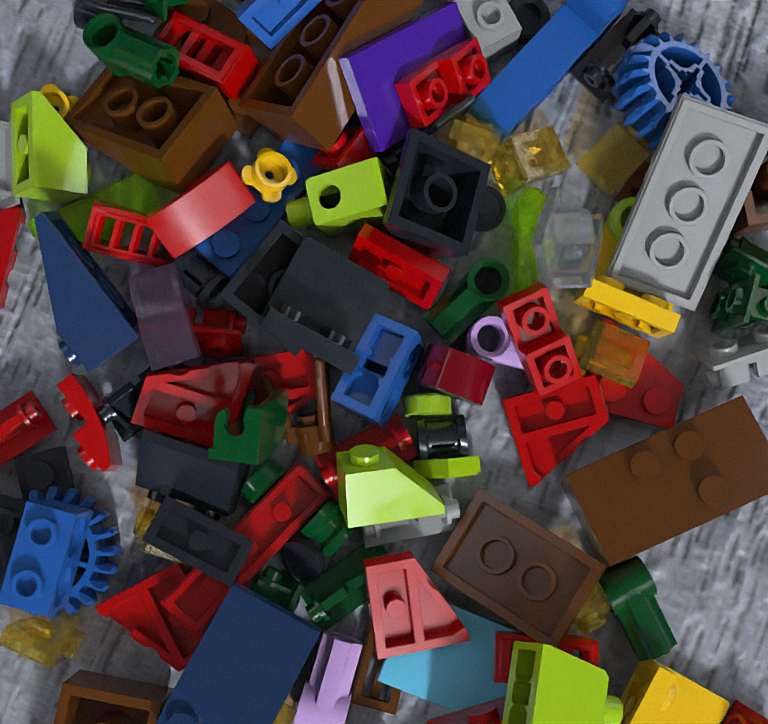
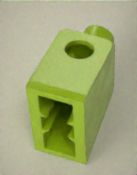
M374 157L305 180L308 197L286 202L287 217L294 230L315 224L316 228L327 236H335L361 230L365 223L371 226L384 225L383 220L393 187L392 177L378 157Z
M514 641L502 724H620L623 718V705L618 697L607 695L609 677L605 670L551 645Z

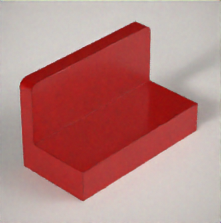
M367 223L358 233L348 257L350 261L387 281L390 290L426 310H429L451 272L450 267L415 251L396 240L386 231Z

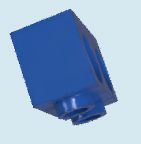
M375 312L354 351L355 354L361 357L351 375L346 372L343 373L330 399L342 409L385 429L426 348V344L418 331Z
M49 498L26 501L1 588L0 604L47 617L66 607L94 510Z

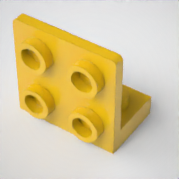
M606 221L572 303L655 338L673 334L681 317L680 314L671 311L674 304L656 296L626 288L623 283L604 276L617 245V242L609 235Z
M649 659L639 662L620 698L623 705V718L620 724H721L730 704L726 699L655 659Z

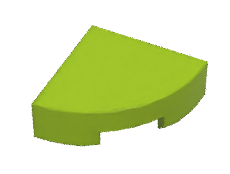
M480 455L413 460L414 469L426 479L478 475L477 472H481Z

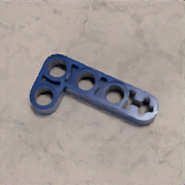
M566 0L553 17L480 93L476 102L470 106L468 113L498 141L504 143L606 35L619 19L630 0Z

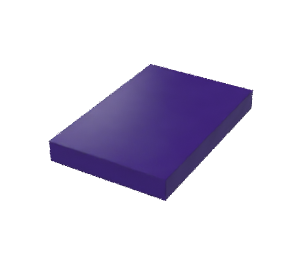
M457 2L444 3L338 58L371 152H382L406 138L408 129H411L394 84L428 60L467 40Z

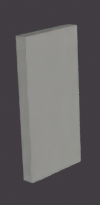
M679 94L604 276L623 283L626 288L653 295L672 304L695 311L768 151V124Z

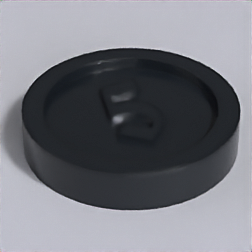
M486 186L474 230L476 232L492 231L504 219L506 213L505 200L501 193L493 187Z
M292 537L280 550V557L284 567L301 581L313 582L325 570L326 563L322 552L314 543L305 538Z

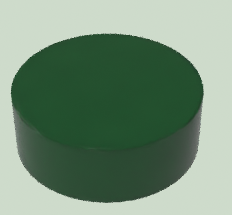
M274 458L267 459L245 480L240 488V493L252 505L256 504L283 477L286 469Z

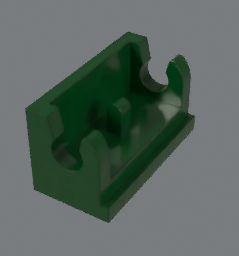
M276 386L273 388L272 395L257 406L255 404L258 397L256 389L250 390L244 398L243 418L228 427V420L230 418L229 408L222 409L215 419L214 443L208 448V459L254 465L260 464L286 439L289 388Z

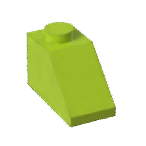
M31 90L11 103L12 196L67 203L87 195L91 182V168L87 164V147L41 92Z
M363 444L351 448L350 451L336 452L339 506L348 528L445 514V505L432 482L386 447Z

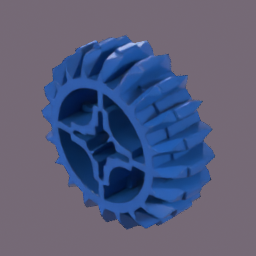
M664 31L658 36L650 34L646 39H641L622 56L623 59L618 63L617 70L612 75L616 84L611 92L619 99L615 109L625 114L626 120L623 125H631L637 132L636 140L644 138L648 141L650 151L657 149L679 94L733 112L730 106L735 99L726 91L731 83L722 79L719 73L722 67L715 66L710 61V53L703 54L699 51L696 41L687 44L681 34L672 38L670 34Z
M60 486L49 487L45 497L91 510L94 509L97 498L88 496L80 503L81 495L80 490L77 488H70L65 495H61ZM34 489L29 492V501L43 498L41 490ZM108 509L92 514L86 536L89 549L83 547L78 567L85 568L86 570L81 579L72 587L67 606L64 607V610L69 615L80 611L81 602L87 606L97 601L95 590L104 592L111 586V583L104 574H114L119 569V565L116 562L108 559V556L116 555L122 551L121 545L109 544L108 537L114 536L119 532L117 526L104 528L102 524L110 516ZM63 609L53 613L48 617L56 618L60 616ZM29 612V615H32V616L38 615V614H36V613Z

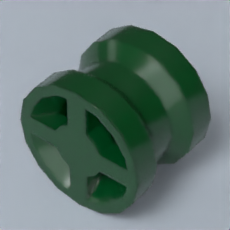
M332 496L300 532L306 538L316 539L321 544V552L329 558L357 527H347L339 502Z

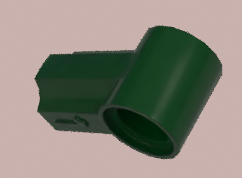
M113 13L98 14L84 28V44L115 76L123 77L129 75L159 89L163 85H172L180 73L179 59L181 55L174 46L125 26L119 17Z
M487 258L479 260L422 317L450 346L503 297L510 284L509 271L503 263L496 259ZM482 271L494 273L499 279V290L493 294L481 293L475 286L474 277Z
M636 555L603 572L596 587L613 616H617L636 658L642 662L649 659H657L669 653L678 643L655 598V595L658 594L657 588L643 561Z

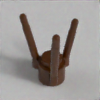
M316 358L314 361L317 411L298 415V424L295 426L287 412L286 443L287 445L298 443L299 454L302 456L322 454L337 448L331 418L330 366L328 362L320 358ZM264 375L261 378V382L269 397L272 395L273 388L275 387L270 377Z

